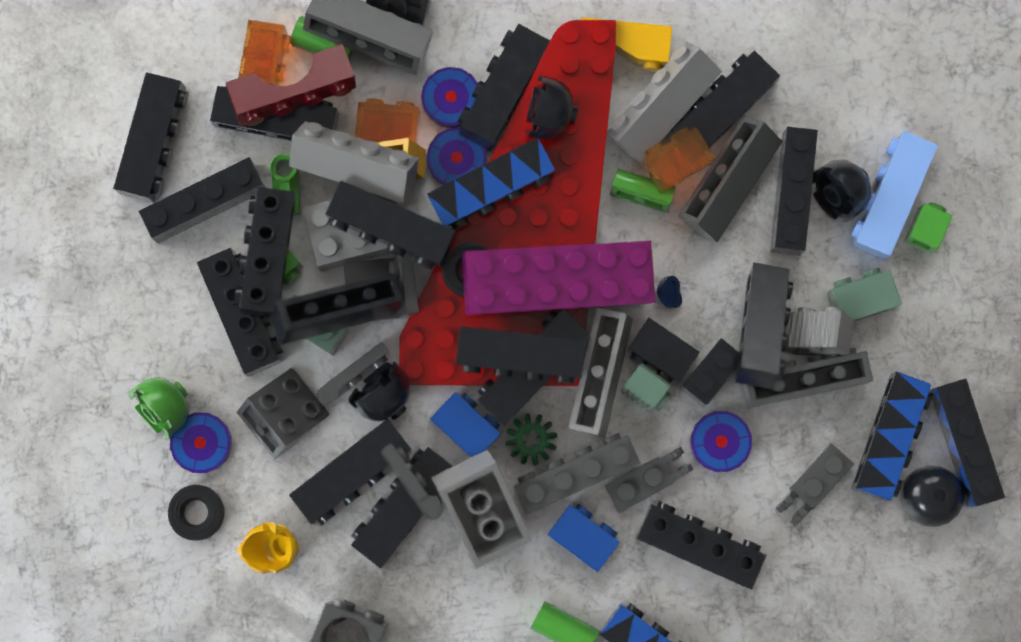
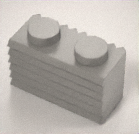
M800 307L798 312H790L788 325L785 326L784 333L788 334L786 350L793 355H848L850 353L849 348L851 347L850 342L852 341L854 319L846 315L843 309L837 307H826L825 312Z

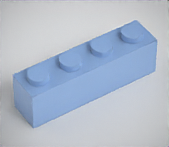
M903 131L898 138L893 136L886 151L890 155L886 165L881 164L874 181L879 183L875 192H871L870 200L865 208L867 211L863 220L857 219L850 236L855 237L851 246L883 260L891 256L936 152L937 144L907 131Z

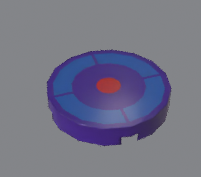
M447 67L437 70L428 77L422 88L421 101L424 112L434 123L441 127H460L461 124L457 121L465 106L471 109L476 99L472 97V94L478 82L470 73L461 68Z
M460 128L446 129L437 134L429 144L426 155L428 169L433 178L442 185L487 163L486 149L460 135Z
M715 411L703 416L695 424L690 436V444L695 459L704 468L713 472H729L740 467L748 459L752 449V435L748 425L738 415L728 411Z
M195 412L188 415L181 429L170 437V450L174 460L183 469L192 473H209L217 470L227 461L232 445V436L228 426L219 417L209 413Z

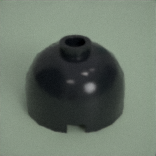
M540 75L537 81L542 82L540 88L534 87L526 119V121L532 122V130L526 129L525 133L528 137L548 140L560 136L565 132L568 124L575 123L578 106L573 105V95L569 87L562 81Z
M833 160L813 173V183H815L817 189L813 195L822 210L831 218L836 220L838 217L844 219L843 222L847 223L867 207L871 197V187L868 174L863 168L848 160Z
M393 361L392 365L388 362L368 375L363 380L366 383L363 389L359 391L355 388L348 400L356 412L364 418L372 421H384L391 417L392 420H395L407 409L405 403L410 395L409 380L396 362Z
M929 465L915 469L905 478L902 492H900V501L903 511L912 521L922 526L939 527L948 524L959 515L964 504V490L954 473L940 466Z

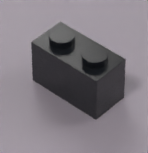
M650 318L647 319L626 350L631 353L630 360L637 365L642 363L645 366H650L657 371V375L669 384L672 382L679 384L700 353V351Z
M721 338L679 389L701 407L707 406L737 369L739 352Z

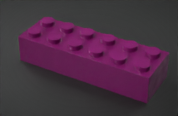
M651 241L479 250L461 253L465 315L656 303Z

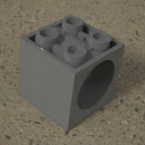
M338 598L325 604L310 642H327L326 635L331 623L333 625L346 620L345 617L353 618L363 625L362 630L365 636L369 637V642H382L389 623L384 622V615L369 609L365 610L364 613L354 610L356 604Z

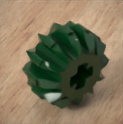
M526 413V425L524 426L519 419L515 418L513 422L519 430L516 431L508 428L506 431L507 434L516 437V440L506 441V446L517 445L518 447L510 455L514 458L520 452L524 453L520 462L523 465L526 464L528 455H532V463L536 466L538 465L537 454L540 453L545 461L550 459L549 455L543 450L544 448L556 450L557 446L548 443L547 439L557 438V433L546 434L545 431L551 428L553 424L549 421L541 427L542 415L540 414L537 415L534 424L531 423L530 414ZM531 431L538 433L536 438H540L539 445L533 444L532 448H528L525 446L527 441H523L522 438L524 434L530 435Z

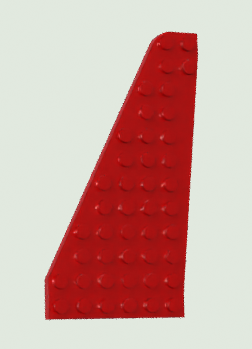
M571 20L561 25L555 31L489 160L490 162L535 139L526 136L525 133L526 129L532 130V122L526 121L530 99L534 87L540 88L542 82L537 81L540 75L562 81L569 87L573 95V105L578 106L575 123L568 124L564 133L548 140L539 139L555 169V173L550 176L552 181L537 189L532 185L522 190L524 195L510 203L506 199L496 203L497 209L483 217H480L479 213L467 218L469 224L455 230L456 236L450 250L466 242L481 244L489 250L595 244L616 52V20ZM461 261L458 266V274L460 278L463 280V270ZM435 266L418 299L419 313L409 316L399 336V367L406 374L410 385L483 386L490 378L495 382L500 376L493 375L494 369L481 368V373L479 374L462 372V365H456L460 326L539 335L545 329L541 323L553 310L465 315L464 297L454 294L446 286L442 276V267L440 269ZM589 308L554 310L558 314L565 310L586 330ZM551 376L543 386H578L580 379L575 378V384L556 382V376Z

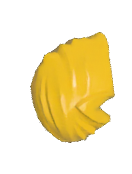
M265 522L250 529L243 542L236 548L241 559L251 569L261 574H277L281 570L289 569L298 556V552H300L296 537L285 525L273 522Z

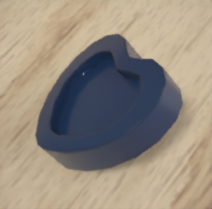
M675 276L663 278L657 288V296L660 302L670 309L677 308L682 303L680 282Z

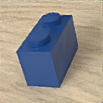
M454 392L430 420L470 457H473L488 450L501 436V433L497 431L501 425L488 413L482 417L475 410L478 404L465 392L461 396Z
M577 504L575 508L569 505L547 535L598 572L620 543L615 539L618 533L604 522L599 527L591 521L590 518L593 514L580 504Z

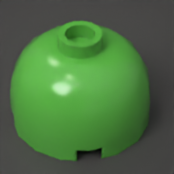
M154 377L137 384L128 392L130 400L136 397L139 402L135 409L144 421L156 433H159L161 430L165 432L163 438L169 439L185 424L188 417V404L185 397L188 396V393L179 382L176 381L172 384L165 378Z

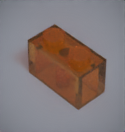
M248 20L238 78L256 73L263 81L269 84L279 86V82L284 83L286 65L283 64L284 53H289L291 47V35H287L288 32L285 25Z
M367 98L366 102H358L355 137L374 142L410 138L418 144L419 107H414V103L408 101H397L396 105L384 104V100Z
M685 127L671 136L673 141L663 147L661 143H658L644 152L646 157L642 159V165L660 194L714 163L715 157L697 127L690 131Z

